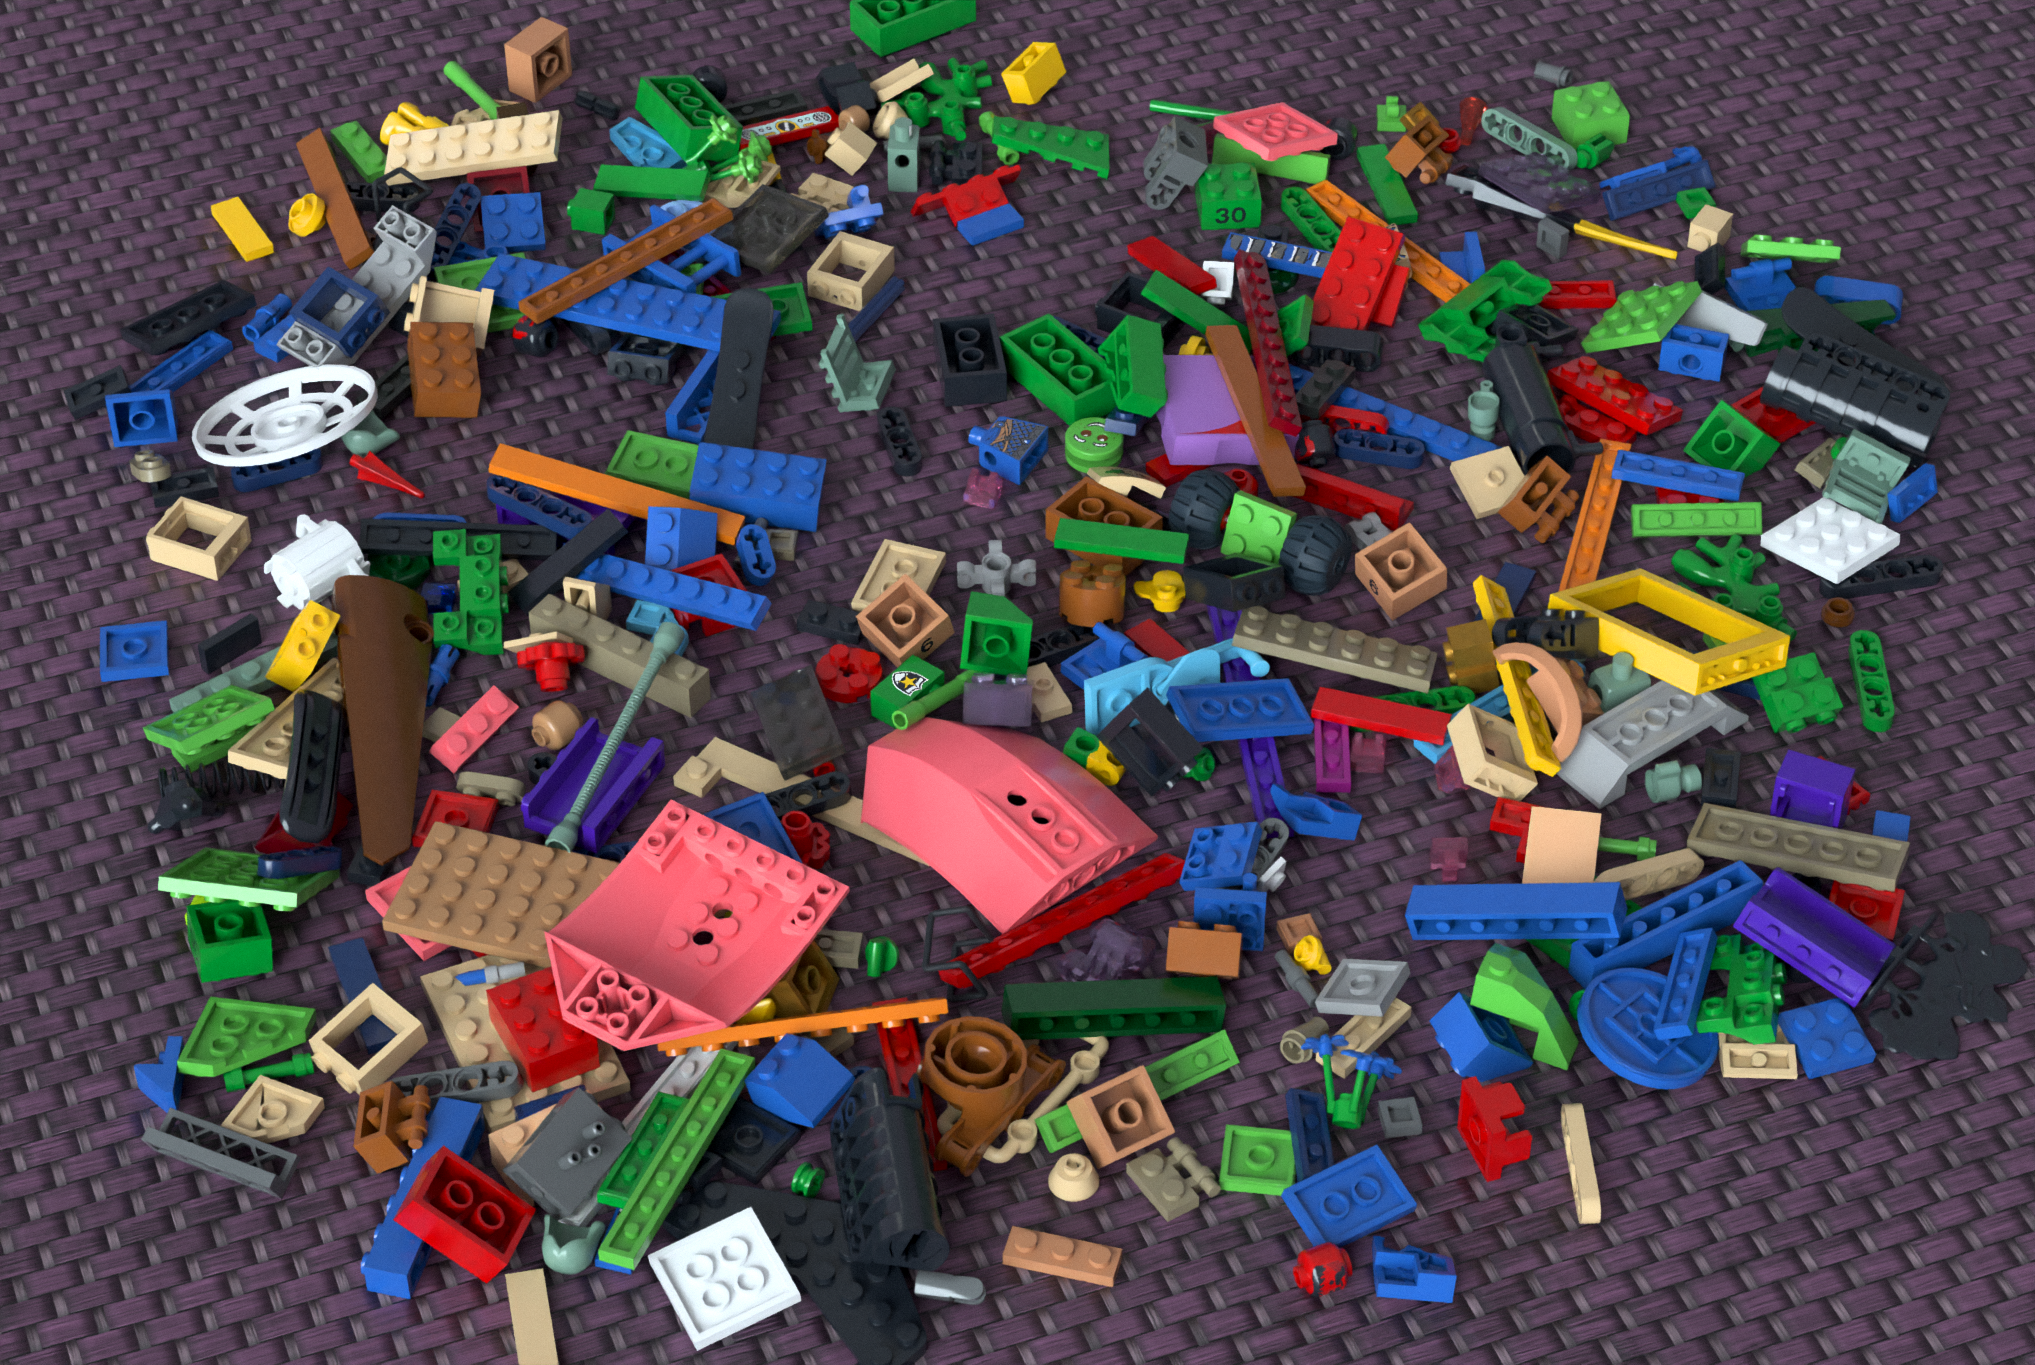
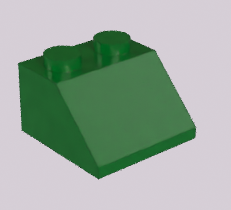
M1721 400L1683 451L1700 465L1745 473V478L1761 470L1781 443L1738 409Z
M971 591L965 616L960 668L1026 678L1033 620L1005 596Z

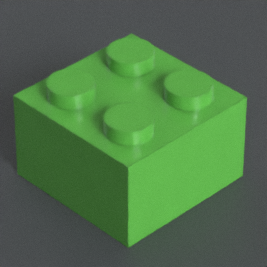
M1609 81L1554 90L1551 119L1565 142L1571 145L1575 151L1579 145L1600 132L1606 136V139L1613 141L1615 145L1627 143L1630 114Z

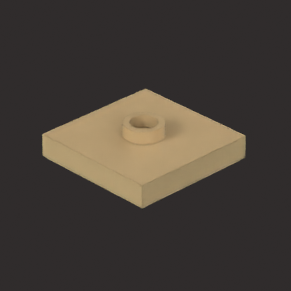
M1509 446L1452 462L1450 470L1476 519L1496 514L1525 477Z

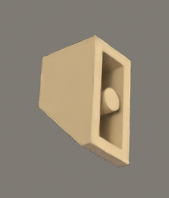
M565 577L563 580L565 601L601 619L607 620L612 610L610 585Z

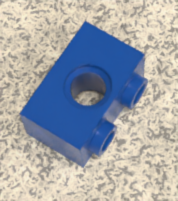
M1675 324L1662 340L1658 370L1720 382L1726 361L1729 334Z

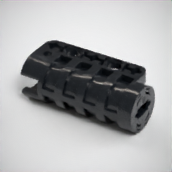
M1813 333L1804 339L1799 350L1787 345L1783 346L1768 374L1760 396V403L1778 411L1782 408L1796 414L1797 419L1806 423L1812 420L1826 426L1825 431L1837 436L1840 433L1849 436L1853 429H1856L1910 457L1911 460L1908 466L1918 469L1924 463L1937 438L1941 426L1940 419L1947 408L1950 392L1946 386L1826 335ZM1815 347L1821 348L1818 350V352L1813 351ZM1830 352L1833 353L1832 359L1828 358L1830 356ZM1848 357L1853 360L1854 365L1844 366L1839 363L1838 358ZM1860 364L1864 365L1862 371L1858 370ZM1874 371L1879 372L1877 376L1871 375ZM1889 376L1892 377L1891 383L1887 382ZM1901 381L1908 382L1912 385L1913 389L1910 391L1901 390L1897 383ZM1919 389L1923 390L1920 396L1917 395ZM1933 396L1938 397L1936 401L1931 400Z

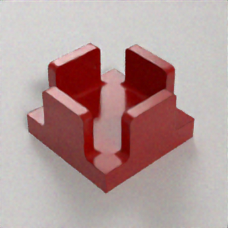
M722 553L670 570L747 591ZM670 608L678 624L683 626L685 630L689 629V623L702 619V631L705 636H711L735 627V625Z
M1474 1076L1462 1080L1457 1129L1487 1182L1501 1178L1503 1166L1523 1161L1530 1157L1532 1135L1529 1130L1510 1134L1507 1127L1501 1121L1522 1115L1525 1112V1106L1511 1083L1502 1084L1499 1081L1481 1086L1477 1077Z

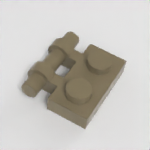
M1178 1137L1172 1138L1167 1144L1168 1149L1173 1153L1172 1155L1165 1157L1156 1148L1128 1162L1126 1165V1173L1167 1222L1199 1207V1196L1197 1193L1204 1190L1209 1197H1214L1221 1190V1187L1215 1181V1174L1208 1166H1202L1196 1159L1197 1154L1189 1144H1184ZM1184 1168L1191 1175V1177L1185 1180L1178 1172Z

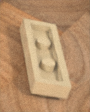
M1395 997L1383 1017L1355 1015L1333 1035L1345 1036V1040L1349 1042V1045L1337 1047V1051H1333V1056L1331 1057L1332 1072L1345 1079L1355 1070L1357 1058L1343 1055L1341 1051L1350 1049L1367 1054L1375 1051L1411 1017L1412 1007ZM1318 1052L1316 1053V1062L1323 1065V1059L1319 1057Z

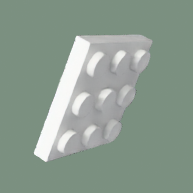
M1825 497L1761 535L1762 547L1835 584L1840 583L1899 546L1900 543L1899 533Z
M751 1207L648 1255L651 1267L697 1351L801 1301L800 1292Z

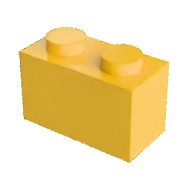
M1033 42L1001 75L1012 103L1033 105L1038 103L1042 96L1057 84L1058 80L1066 73V69L1056 43Z

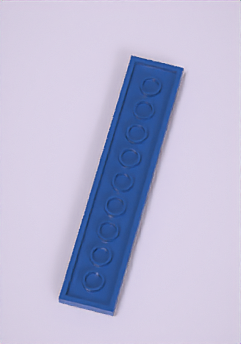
M499 253L474 291L481 292L482 288L494 290L492 304L519 310L518 302L578 269ZM621 279L553 317L719 352L724 306L727 300ZM774 310L770 339L781 322V313L777 310Z

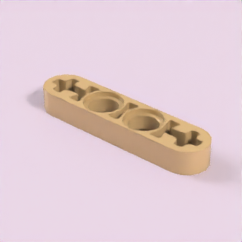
M1686 848L1606 870L1595 879L1594 883L1620 882L1626 901L1693 881L1703 870L1704 861L1692 849Z
M1582 1103L1562 1104L1561 1126L1578 1221L1580 1224L1600 1223V1195Z

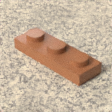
M1012 1226L1003 1252V1264L1113 1287L1122 1261L1123 1249Z

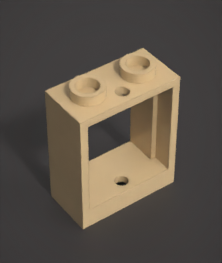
M840 231L807 272L808 296L860 311L895 271L894 247ZM839 263L866 271L858 282L831 274Z
M180 497L172 507L168 508L165 515L155 527L149 530L146 536L151 560L216 581L223 576L252 541L248 517L185 497ZM187 528L217 536L206 550L176 541Z
M1467 704L1447 725L1465 784L1495 797L1521 801L1538 784L1534 770L1524 760L1525 754L1521 741L1517 737L1518 731L1514 723ZM1485 747L1493 750L1496 757L1487 754Z
M374 983L369 985L309 1039L314 1053L311 1058L315 1065L324 1073L330 1070L337 1076L336 1080L348 1093L355 1091L358 1095L362 1091L383 1084L428 1042L422 1022ZM373 1014L393 1030L397 1036L358 1070L338 1054L334 1048Z

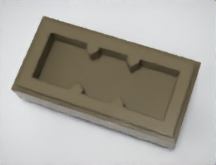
M1830 437L1802 459L1795 468L1796 472L1819 489L1825 485L1830 476L1829 472L1833 467L1834 459L1831 456V449L1836 441Z

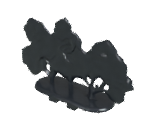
M1970 909L1964 913L1946 912L1944 916L1946 929L1944 938H1932L1928 935L1938 919V912L1935 911L1921 928L1914 924L1907 932L1900 946H1896L1888 956L1871 985L1873 989L1861 1006V1009L1869 1008L1883 990L1889 991L1891 1007L1872 1010L1868 1016L1871 1026L1883 1036L1884 1049L1890 1050L1895 1054L1905 1051L1916 1060H1929L1934 1057L1941 1060L1957 1059L1960 1040L1952 1025L1951 1019L1954 1016H1961L1970 1023L1982 1022L1985 1018L1993 1022H2008L2006 1001L2001 999L1994 991V985L2014 984L2027 972V964L2022 960V954L2018 948L2004 944H1991L1989 923ZM1924 941L1930 945L1936 957L1933 960L1926 961L1924 964H1917L1910 957ZM1950 944L1954 947V950L1949 951L1942 945ZM1904 964L1920 974L1921 983L1915 989L1901 990L1892 981ZM1907 994H1915L1918 998L1911 1000ZM1899 997H1903L1910 1004L1911 1015L1906 1016L1899 1006L1903 1001ZM1894 1009L1898 1011L1900 1016L1898 1019L1891 1014Z

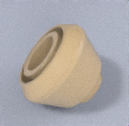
M887 102L879 110L873 123V131L877 138L889 139L890 126L895 124V120L901 117L908 118V115L897 102Z
M1072 1153L1062 1156L1057 1161L1049 1174L1048 1184L1052 1193L1058 1198L1068 1202H1080L1088 1199L1097 1191L1099 1175L1087 1157Z

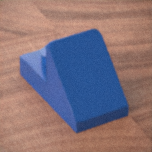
M168 1036L165 1051H160L158 1064L134 1065L139 1089L166 1113H168L169 1108L179 1110L185 1074L178 1073L177 1060L185 1047L183 1036Z

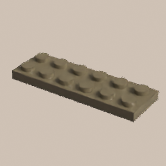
M1259 606L1242 610L1232 641V646L1424 693L1429 691L1438 654L1424 646L1416 645L1411 647L1399 644L1391 638L1378 639L1366 636L1358 630L1345 631L1333 628L1332 625L1325 622L1312 623L1301 620L1298 616L1292 614L1279 615L1271 613Z
M1704 803L1687 839V848L1705 857L1714 856L1733 860L1734 862L1742 860L1744 863L1765 866L1772 870L1779 867L1782 870L1801 873L1807 877H1821L1836 880L1843 884L1852 883L1871 887L1878 891L1887 890L1895 892L1909 855L1910 842Z

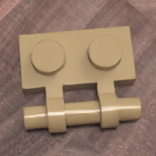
M813 173L798 188V195L791 193L789 200L791 205L796 207L797 211L803 213L812 212L821 217L825 213L850 209L847 205V196L854 187Z

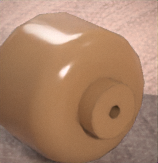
M853 105L841 111L838 117L840 130L849 121L862 132L867 131L870 125L868 113L858 105Z

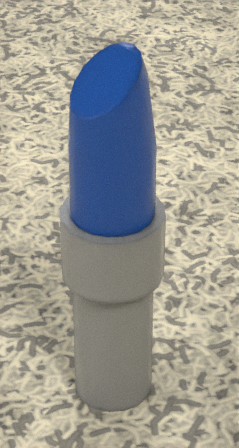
M517 962L501 966H485L484 969L458 974L455 978L465 986L497 983L499 980L525 976L524 963Z

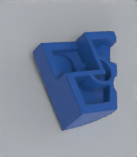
M1272 784L1270 792L1278 811L1288 825L1298 834L1355 841L1363 815L1347 803L1324 798L1305 791L1303 796L1294 795L1284 789L1283 785Z
M1373 1236L1372 1261L1376 1297L1445 1303L1453 1302L1457 1275L1452 1258L1437 1253H1428L1411 1245H1407L1404 1249L1397 1251L1384 1247V1237Z

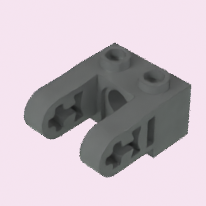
M1176 116L1173 117L1168 125H1164L1161 128L1158 140L1143 161L1144 176L1150 181L1145 188L1146 203L1150 208L1155 210L1167 208L1185 184L1193 186L1208 167L1204 129ZM1163 185L1165 186V187H1164V195L1160 194L1161 191L1163 190Z

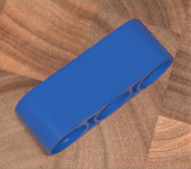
M1823 276L1815 283L1814 292L1829 304L1886 300L1896 316L1892 321H1883L1881 324H1894L1901 317L1904 296L1898 286L1836 276Z

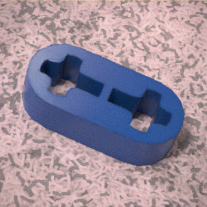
M746 525L741 529L737 537L736 548L746 579L753 585L763 586L771 581L776 570V563L766 531L758 525ZM748 536L751 537L752 541H758L755 546V550L753 547V543L751 541H746ZM757 560H758V564H759L760 569H762V570H765V569H766V571H765L764 574H761V572H760L759 569H754V567H755V565H756V563H757Z

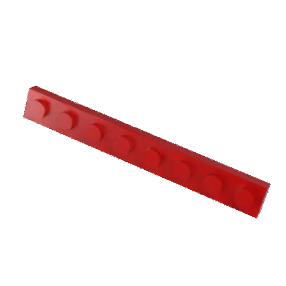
M1164 853L994 938L992 942L982 944L948 962H965L978 979L989 973L1000 972L1005 969L1007 964L1017 959L1030 957L1035 953V950L1047 944L1060 942L1065 935L1091 926L1093 921L1102 916L1115 914L1120 911V907L1132 901L1143 900L1148 897L1150 892L1160 887L1173 885L1181 877L1185 860ZM961 968L938 971L940 980L957 988H967L973 985Z

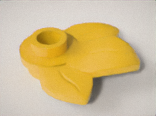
M1158 571L1154 574L1152 581H1137L1134 583L1135 593L1139 597L1150 599L1154 603V608L1160 612L1178 610L1180 603L1185 598L1184 582L1181 575L1175 571Z

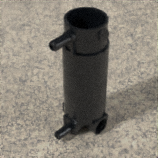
M1501 325L1496 331L1495 348L1485 357L1482 371L1484 379L1493 383V393L1499 397V418L1511 449L1519 458L1525 475L1545 456L1551 458L1564 471L1569 473L1579 457L1601 455L1603 453V444L1601 442L1578 444L1573 431H1569L1542 363V359L1562 357V345L1540 347L1538 341L1527 342L1524 330L1518 325Z

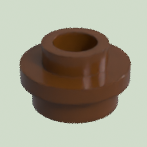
M1839 597L1829 599L1821 610L1822 620L1836 628L1850 625L1855 616L1852 604L1848 600Z

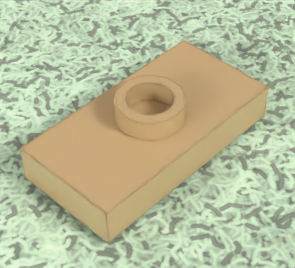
M1045 662L1028 667L1026 678L1015 677L1016 683L1041 723L1072 713L1071 702Z

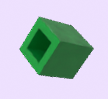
M580 188L574 199H570L567 207V215L571 217L572 229L606 235L616 218L614 194Z

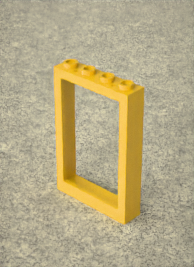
M1641 568L1550 594L1548 609H1561V616H1565V610L1585 611V617L1599 618L1598 650L1611 656L1619 652L1629 653L1633 657L1634 667L1695 696L1786 667L1790 642L1789 635ZM1638 602L1727 644L1692 654L1608 615L1604 611Z

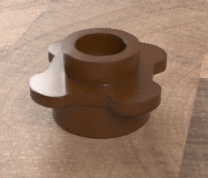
M818 129L812 131V138L807 141V152L810 156L814 157L816 164H822L823 158H828L824 154L829 148L830 143L827 142L829 136L820 135Z

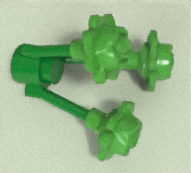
M712 115L709 121L712 124L713 132L708 136L709 140L694 155L685 159L687 166L682 169L708 171L711 175L710 182L732 175L735 177L742 175L748 179L750 184L759 180L758 175L763 172L762 161L768 162L767 156L772 154V146L765 135L757 136L751 131L749 147L742 149L738 155L712 167L705 159L699 160L713 144L717 145L721 140L730 141L733 144L737 142L735 134L738 127L736 123L728 116L722 115L717 118ZM732 165V166H731V169H728V170H725V171H722V172L713 174V173H715V172H717V171H719V170H722V169H724V168H726V167Z

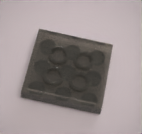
M762 184L732 213L733 220L718 227L711 236L738 250L741 263L771 274L829 217V214L824 206Z

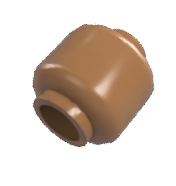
M553 701L533 716L532 736L536 743L542 747L546 746L554 751L561 750L570 744L578 728L582 727V715L577 707L570 702Z

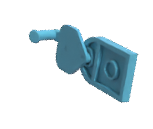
M1232 638L1168 662L1158 657H1149L1084 680L1086 731L1097 736L1147 687L1165 706L1168 701L1166 693L1169 686L1220 683V664L1241 657L1251 667V674L1255 677L1265 676L1270 670L1269 663L1255 651L1232 646ZM1135 718L1129 726L1133 727L1141 723Z

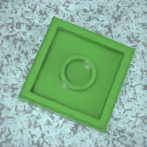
M1226 1124L1219 1179L1221 1190L1281 1196L1284 1189L1295 1184L1296 1167L1290 1130Z

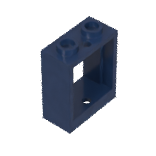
M329 266L289 311L295 321L336 344L350 358L355 355L391 313L379 295ZM348 292L365 303L338 333L320 321L343 294Z

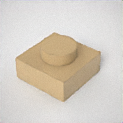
M692 755L673 776L674 786L703 798L720 780L721 768Z

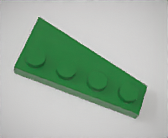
M994 116L992 143L1025 154L1035 151L1044 157V160L1054 163L1056 159L1073 163V169L1084 171L1086 167L1098 171V177L1108 178L1110 170L1109 134H1103L1098 131L1078 130L1068 126L1060 127L1041 122L1016 120L1011 117Z

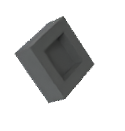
M1547 217L1538 223L1536 246L1557 259L1567 254L1569 230Z
M1414 1097L1378 1101L1377 1111L1385 1139L1422 1134L1423 1124Z

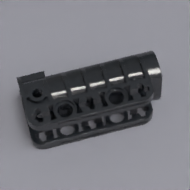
M876 1067L861 1074L853 1082L835 1113L830 1128V1140L850 1255L854 1262L871 1263L874 1260V1263L908 1267L910 1270L934 1271L946 1261L950 1246L946 1226L941 1219L942 1205L937 1197L938 1184L933 1175V1159L928 1152L930 1146L929 1138L924 1130L925 1118L922 1108L923 1081L919 1074L914 1073L908 1082L910 1092L908 1098L889 1095L885 1071L881 1067Z

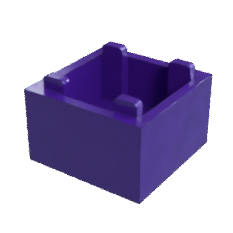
M1788 749L1776 776L1770 816L1842 829L1847 818L1856 769Z

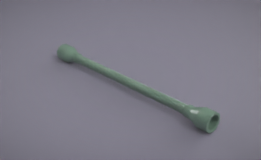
M663 622L659 626L653 640V650L650 654L651 659L618 718L573 807L565 815L563 821L551 830L545 842L546 847L566 850L569 853L573 851L578 839V828L581 824V818L599 783L613 760L660 667L670 655L678 650L684 639V631L677 624Z

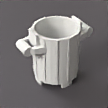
M299 515L297 518L296 535L300 539L272 555L271 560L267 561L264 565V573L268 574L271 572L278 589L282 593L277 597L279 602L287 609L294 605L302 610L310 600L319 603L332 595L333 585L338 578L345 575L369 576L370 562L364 561V556L357 541H355L346 528L336 521H327L326 519L316 524L307 515Z

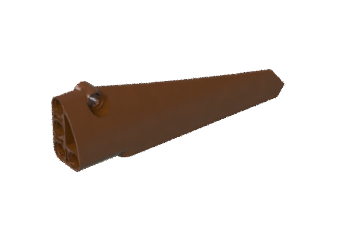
M345 575L338 578L333 585L331 606L333 612L341 615L334 627V632L338 636L337 651L343 707L346 709V717H348L363 855L383 866L396 856L410 849L434 631L430 626L427 600L414 590L379 577Z

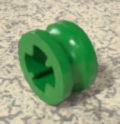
M802 1163L793 1177L791 1184L792 1192L795 1194L803 1192L804 1197L814 1198L824 1182V1169L820 1167L813 1169L811 1163Z

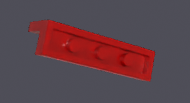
M1299 463L1296 464L1306 488L1303 496L1292 497L1362 520L1364 515L1375 512L1379 516L1381 523L1393 531L1402 527L1414 509V502Z

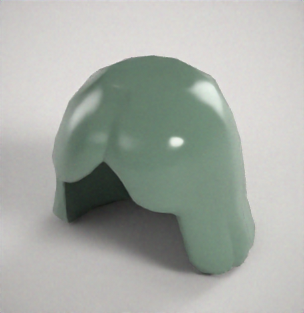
M371 410L366 418L342 435L341 438L345 446L353 454H358L365 458L369 451L376 455L390 444L398 441L400 435L393 428H387L375 415L374 411Z
M550 1214L545 1215L542 1253L545 1264L553 1271L566 1275H573L584 1271L590 1266L594 1258L598 1243L606 1228L605 1224L600 1221H594L591 1227L580 1228L561 1223Z

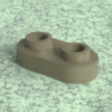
M153 450L138 451L135 453V457L129 460L132 475L141 482H157L172 476L169 461L160 454H154Z
M476 772L460 773L456 786L457 790L462 794L498 799L499 804L503 806H514L515 803L522 802L526 791V785L519 780Z

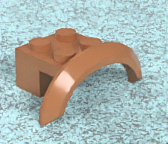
M1515 642L1493 650V654L1500 665L1512 660H1524L1539 670L1528 678L1526 682L1558 733L1551 749L1558 761L1564 762L1575 749L1582 726L1604 714L1599 706L1601 705L1599 696L1593 689L1588 688L1582 678L1584 677V672L1574 660L1553 657L1543 648L1528 643Z

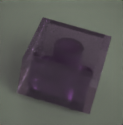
M974 672L972 678H967L964 682L963 724L1031 726L1034 720L1035 680H1028V674L1009 673L1006 679H994V673Z

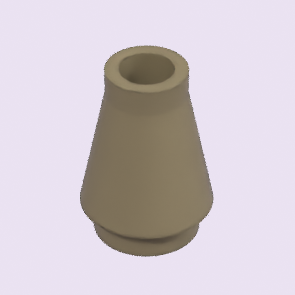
M1314 1017L1310 1021L1285 1032L1280 1042V1050L1283 1056L1288 1061L1296 1064L1309 1061L1314 1054L1312 1049L1303 1050L1301 1046L1309 1037L1320 1039L1321 1035L1328 1034L1329 1026L1327 1022L1321 1017Z

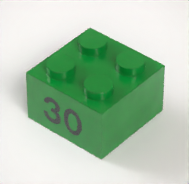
M1255 163L1208 164V167L1195 183V198L1201 230L1259 228V225H1261L1262 198Z
M228 899L220 903L208 902L186 906L188 941L201 983L273 972L272 938L261 905L246 907L239 905V900Z

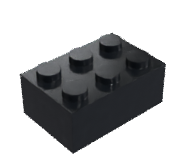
M994 313L933 319V349L945 407L1007 401V371Z

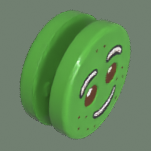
M1089 417L1080 419L1070 425L1066 431V460L1070 466L1083 473H1087L1089 468L1117 467L1123 459V434L1104 431L1106 420L1104 418Z

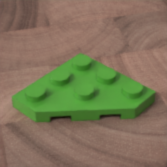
M210 997L177 1060L178 1073L198 1077H216L307 1041L316 1022V1009Z

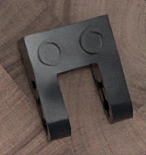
M1540 609V615L1498 619L1492 629V639L1497 647L1515 642L1528 643L1543 648L1553 657L1598 658L1599 618L1585 617V611L1565 610V616H1561V609ZM1516 630V636H1508V631Z

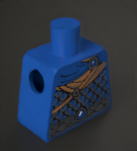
M1002 416L998 417L989 429L976 425L973 426L968 441L970 444L979 446V463L982 467L1017 485H1021L1048 452V426Z

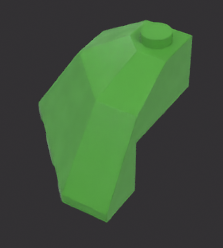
M1495 943L1487 951L1477 972L1470 1005L1510 1018V1024L1538 1033L1533 1059L1568 1070L1579 1041L1553 993L1526 953Z

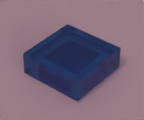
M424 582L421 596L427 600L429 614L453 612L457 596L456 584Z

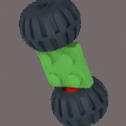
M1205 469L1189 474L1182 481L1180 487H1178L1169 511V525L1172 532L1189 534V547L1213 549L1222 545L1220 552L1223 554L1237 553L1282 565L1284 567V580L1286 584L1300 594L1316 596L1332 591L1343 577L1352 552L1350 534L1334 518L1323 515H1311L1303 517L1295 523L1297 513L1240 491L1236 483L1220 471Z

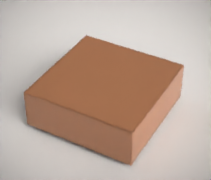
M1311 913L1277 921V931L1289 954L1294 953L1296 945L1305 936L1317 937L1322 943V936Z

